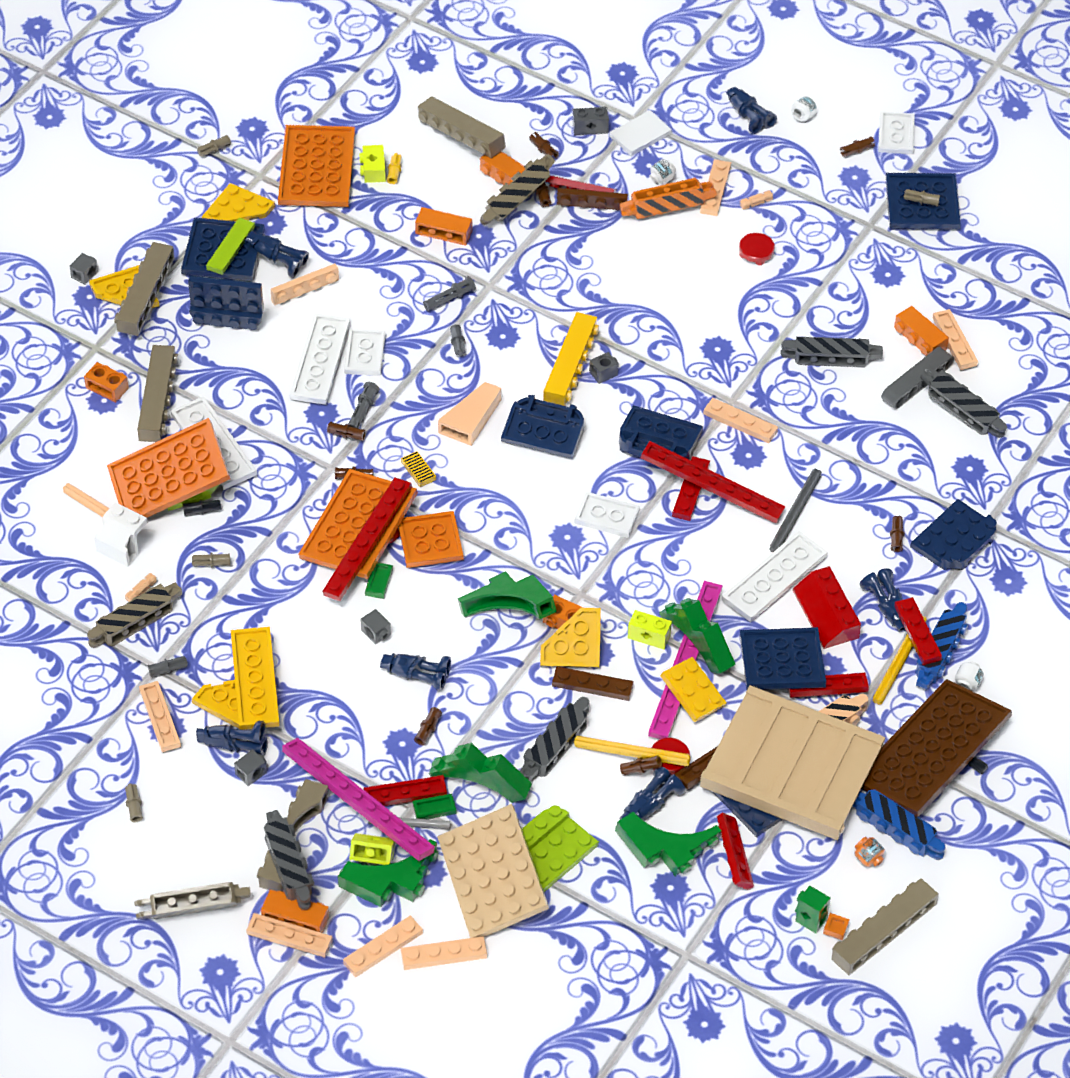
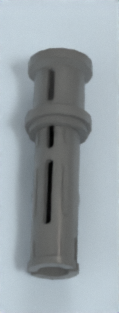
M467 276L465 280L453 283L451 288L423 301V306L429 312L455 297L461 298L463 294L476 290L475 283L470 276Z
M369 381L364 383V390L358 396V405L348 423L351 427H360L367 409L373 405L374 397L379 393L380 388L377 384Z

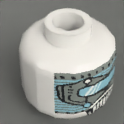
M807 96L801 97L791 106L793 117L801 122H805L813 117L817 111L815 102Z
M661 159L650 167V178L654 183L658 182L660 185H664L675 177L676 167L670 160Z
M973 661L964 662L960 665L955 675V681L958 685L969 690H976L983 679L984 672L978 663Z

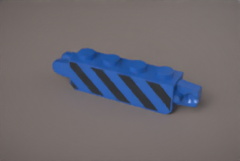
M959 602L953 610L947 609L943 611L932 632V636L942 655V660L923 665L920 658H918L915 674L918 677L916 686L927 690L932 683L936 684L939 677H943L946 663L950 664L952 660L953 649H958L961 641L960 636H964L968 629L966 624L967 616L965 614L967 611L966 603Z
M869 790L866 794L861 791L859 792L853 807L857 809L856 815L862 821L870 823L878 831L889 835L895 842L903 844L915 854H919L922 857L927 854L936 860L943 859L946 845L936 838L937 831L934 826L916 817L876 790Z

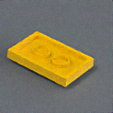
M693 657L663 671L660 675L694 723L725 707L727 704Z

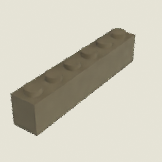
M433 96L417 106L420 121L490 158L506 148L504 133Z
M152 242L150 248H147L145 259L140 262L139 272L134 275L133 284L127 290V297L125 300H122L121 309L115 315L114 323L117 325L118 332L135 336L139 335L173 263V246Z
M152 346L137 427L139 441L157 442L162 440V435L166 434V424L164 423L168 421L169 417L167 407L171 406L170 392L173 393L174 388L172 378H176V367L174 366L178 365L179 355L175 353V346Z
M922 878L916 882H911L905 891L901 894H896L887 906H881L872 918H866L862 926L857 930L853 929L850 931L847 938L842 942L838 941L832 948L831 960L850 976L935 907L939 893Z

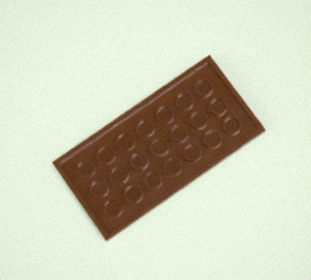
M946 679L882 746L861 789L867 792L869 790H876L916 817H919L1010 719L1012 710Z

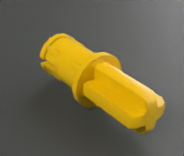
M398 153L392 155L391 162L388 165L386 180L389 184H396L398 182V175L401 172L402 156Z

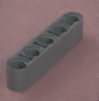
M937 347L885 388L881 399L895 409L900 408L927 386L921 379V374L927 367L938 373L941 370L946 371L953 364L955 357L941 347Z

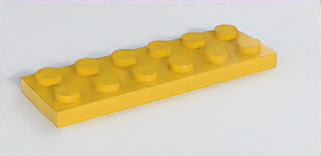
M270 626L230 630L239 729H253L257 721H264L265 728L279 727Z

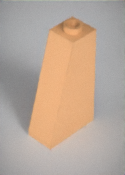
M487 382L481 384L438 420V433L472 446L500 403L501 388Z

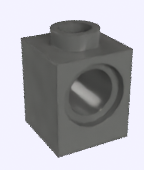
M82 252L69 265L71 278L86 285L98 273L97 260L93 256Z
M606 352L590 360L589 373L598 384L618 376V360L612 357L609 352Z
M374 609L360 619L361 631L375 645L385 641L391 635L390 622L377 609Z
M252 749L234 763L235 775L249 787L267 773V762L261 754L258 755Z

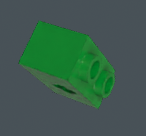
M809 885L805 891L802 890L797 896L796 901L798 905L795 908V922L817 934L828 919L831 897Z

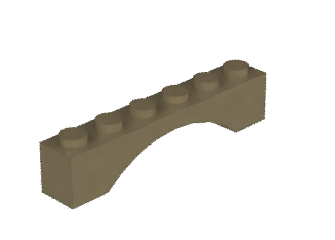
M308 779L304 780L302 786L299 785L296 791V799L290 803L286 818L288 824L293 825L295 832L309 819L322 812L329 798L328 786ZM268 850L264 859L265 863L263 867H259L256 876L259 879V887L266 890L284 892Z

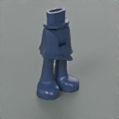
M736 86L726 91L729 101L738 111V114L742 118H749L748 130L752 134L759 133L763 125L766 128H771L776 124L777 115L758 105L754 96L744 92L743 89H738Z
M251 231L245 242L251 244V248L270 261L273 260L275 264L277 260L284 263L288 267L287 274L291 278L297 275L300 267H303L309 258V252L285 246L279 238L263 235L261 232L257 234Z
M881 569L877 575L875 572L868 574L859 583L861 589L864 591L872 590L878 599L880 611L891 622L892 626H896L899 632L906 630L895 609V602L903 600L899 588L895 589L893 585L894 574L892 569ZM881 585H884L888 592V597L885 595Z
M392 653V655L383 654L380 662V668L387 669L388 673L403 677L407 681L409 679H419L432 684L439 691L443 690L451 667L450 656H443L439 663L426 661L425 656L396 655ZM421 670H426V671L433 672V673H436V674L425 673V672H422Z
M257 721L253 729L249 730L236 729L228 724L196 729L197 742L205 743L206 746L211 744L212 747L227 749L231 752H239L241 749L251 751L253 749L258 755L264 756L267 752L268 740L267 737H264V721Z
M657 768L653 773L654 778L644 790L635 793L628 806L623 809L624 813L619 819L621 820L634 811L639 818L645 820L665 804L664 798L671 792L675 795H682L686 790L685 786L674 774L670 776L666 768ZM661 784L663 785L656 794H652Z

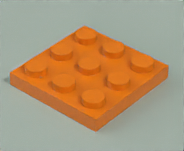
M454 511L405 517L398 526L406 568L464 560Z

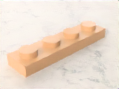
M714 159L708 182L713 183V188L716 189L717 195L711 199L704 200V204L700 208L701 214L718 216L731 162Z
M334 263L271 288L272 303L275 306L338 281L339 271L337 265Z
M951 310L933 313L932 318L936 326L949 337L948 348L952 356L955 357L959 369L963 370L977 366L978 360Z
M715 398L710 400L703 412V415L768 444L778 432V426Z
M158 681L139 686V691L161 752L180 748L181 743Z
M256 913L253 914L246 929L248 935L321 957H326L333 941L330 935Z
M410 915L345 957L343 964L356 978L422 935L423 929Z
M484 936L404 947L401 948V957L404 970L486 959L487 951Z

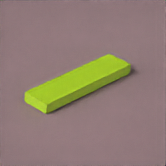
M238 218L207 263L206 269L223 275L245 243L246 237L254 230L255 223Z

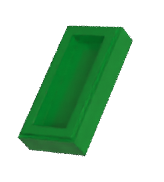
M377 562L370 574L365 589V596L384 599L392 575L393 565Z
M452 794L412 801L416 819H432L456 814Z

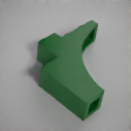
M505 571L490 578V584L457 598L461 614L464 617L492 609H516L528 612L540 620L557 612L553 596L533 574L515 582Z
M687 598L682 600L680 604L672 602L665 605V609L659 612L661 618L672 621V624L678 627L692 641L705 660L710 672L721 674L736 665L717 622H710L707 619L699 600Z
M472 742L459 745L452 754L435 758L428 773L431 777L443 775L444 777L460 778L481 784L504 796L511 803L525 800L532 786V783L502 754L486 757Z
M633 811L617 821L615 832L644 868L648 865L653 866L662 859L673 875L677 876L680 873H687L692 868L694 858L699 856L704 848L708 846L713 847L719 842L721 829L715 825L707 830L696 833H671L649 825Z
M431 839L428 840V842L435 846L434 853L420 861L412 855L396 863L378 866L362 865L348 860L338 874V887L379 907H382L385 901L388 902L393 893L414 902L417 896L420 897L425 889L423 877L428 871L429 864L434 862L438 856L437 842Z

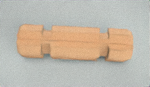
M767 190L763 194L759 193L748 197V199H741L740 206L745 210L750 208V206L753 207L765 203L764 201H771L773 194L770 190Z
M152 573L147 574L144 577L145 580L142 579L132 588V591L130 590L125 594V599L130 602L134 597L145 593L150 588L149 586L157 582L156 576Z

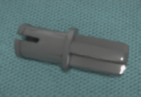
M455 324L450 327L451 344L454 347L455 355L461 357L465 353V338L462 336L461 326Z
M181 656L170 660L164 659L162 662L147 666L150 677L164 673L170 674V671L187 667L188 663L186 657Z

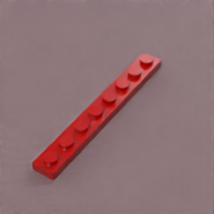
M649 441L642 452L641 459L776 524L784 512V505Z
M394 477L322 590L323 596L338 601L342 600L412 489L411 482Z

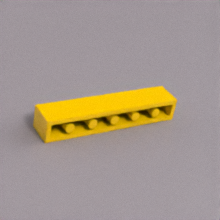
M579 312L575 313L543 390V401L563 406L566 405L567 401L570 402L572 397L571 390L576 388L577 376L581 375L583 370V361H587L588 349L592 348L594 343L593 337L594 335L597 336L599 331L597 317Z

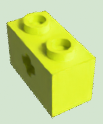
M383 145L362 146L363 153H359L360 163H363V165H360V175L364 176V183L386 182Z
M635 610L628 624V639L664 650L671 636L672 621Z
M355 833L351 839L349 860L382 865L391 864L394 859L395 842L391 838Z

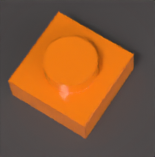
M830 913L823 929V934L843 940L850 919Z

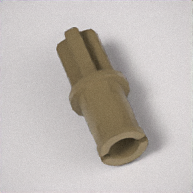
M228 135L216 140L212 139L209 143L198 147L197 152L202 157L214 151L217 153L219 149L231 145V139Z
M907 189L904 199L920 202L921 205L924 203L938 206L940 195Z
M210 552L208 555H193L192 566H211V568L213 566H230V553L213 554Z
M129 783L125 787L127 797L125 803L129 809L130 821L136 823L143 819L140 807L142 801L138 795L137 785Z

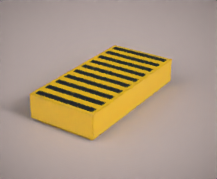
M418 451L401 458V463L419 487L436 480V475Z

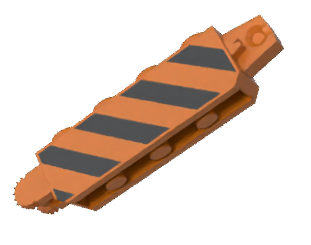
M691 178L634 191L631 194V200L620 204V212L622 216L635 215L636 219L646 218L702 205L704 200L715 197L717 191L713 188L712 182L700 183L697 178Z

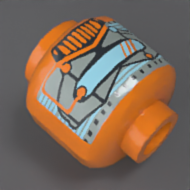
M865 836L854 846L856 849L855 857L865 867L872 865L877 867L884 860L882 856L885 849L874 837L867 838Z

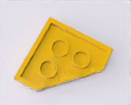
M229 183L202 215V218L237 221L238 218L249 221L250 218L255 217L263 219L275 208V201Z
M139 265L89 280V286L94 296L98 299L121 305L122 300H125L127 297L128 288L133 284L134 275L139 272ZM157 297L151 309L159 306Z
M581 607L541 645L540 666L599 667L601 608Z
M235 680L224 681L223 684L215 686L211 684L203 685L193 696L192 704L239 729Z

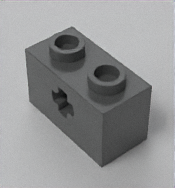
M607 106L572 109L574 136L608 134L609 116Z

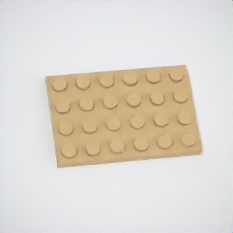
M512 804L437 836L470 938L488 936L549 909L519 819Z

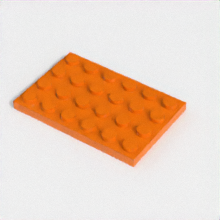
M285 126L278 205L349 207L355 127Z
M209 418L107 465L118 503L146 518L231 479Z
M349 469L298 553L299 559L336 570L392 481ZM412 487L357 574L358 577L369 578L417 496V488Z

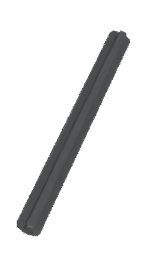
M812 469L770 544L769 550L771 552H774L784 544L821 478V470Z

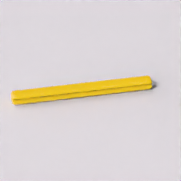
M908 634L873 696L872 701L878 705H881L913 648Z
M576 736L574 740V745L577 748L636 758L642 757L643 759L659 755L662 762L689 766L691 760L689 754L584 736Z

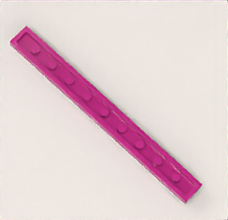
M704 580L697 600L700 601L707 619L711 622L723 585ZM685 634L673 666L690 657L697 661L700 652ZM665 685L648 731L649 737L657 739L669 738L680 708V702L667 685Z
M296 738L282 746L283 753L319 782L327 785L329 790L415 859L420 861L434 853L435 846L302 740Z

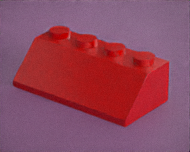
M830 566L812 571L792 589L811 627H818L820 644L823 649L859 639L861 623Z

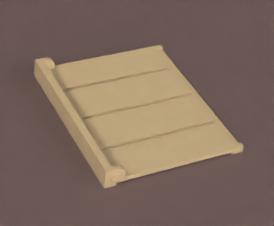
M749 686L707 768L701 774L700 787L838 840L841 833L844 832L846 818L884 744L885 737L764 690Z

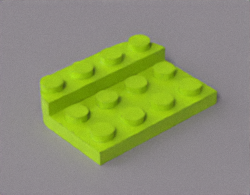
M557 805L545 809L522 828L543 892L547 891L599 846L598 840L572 820L567 810Z

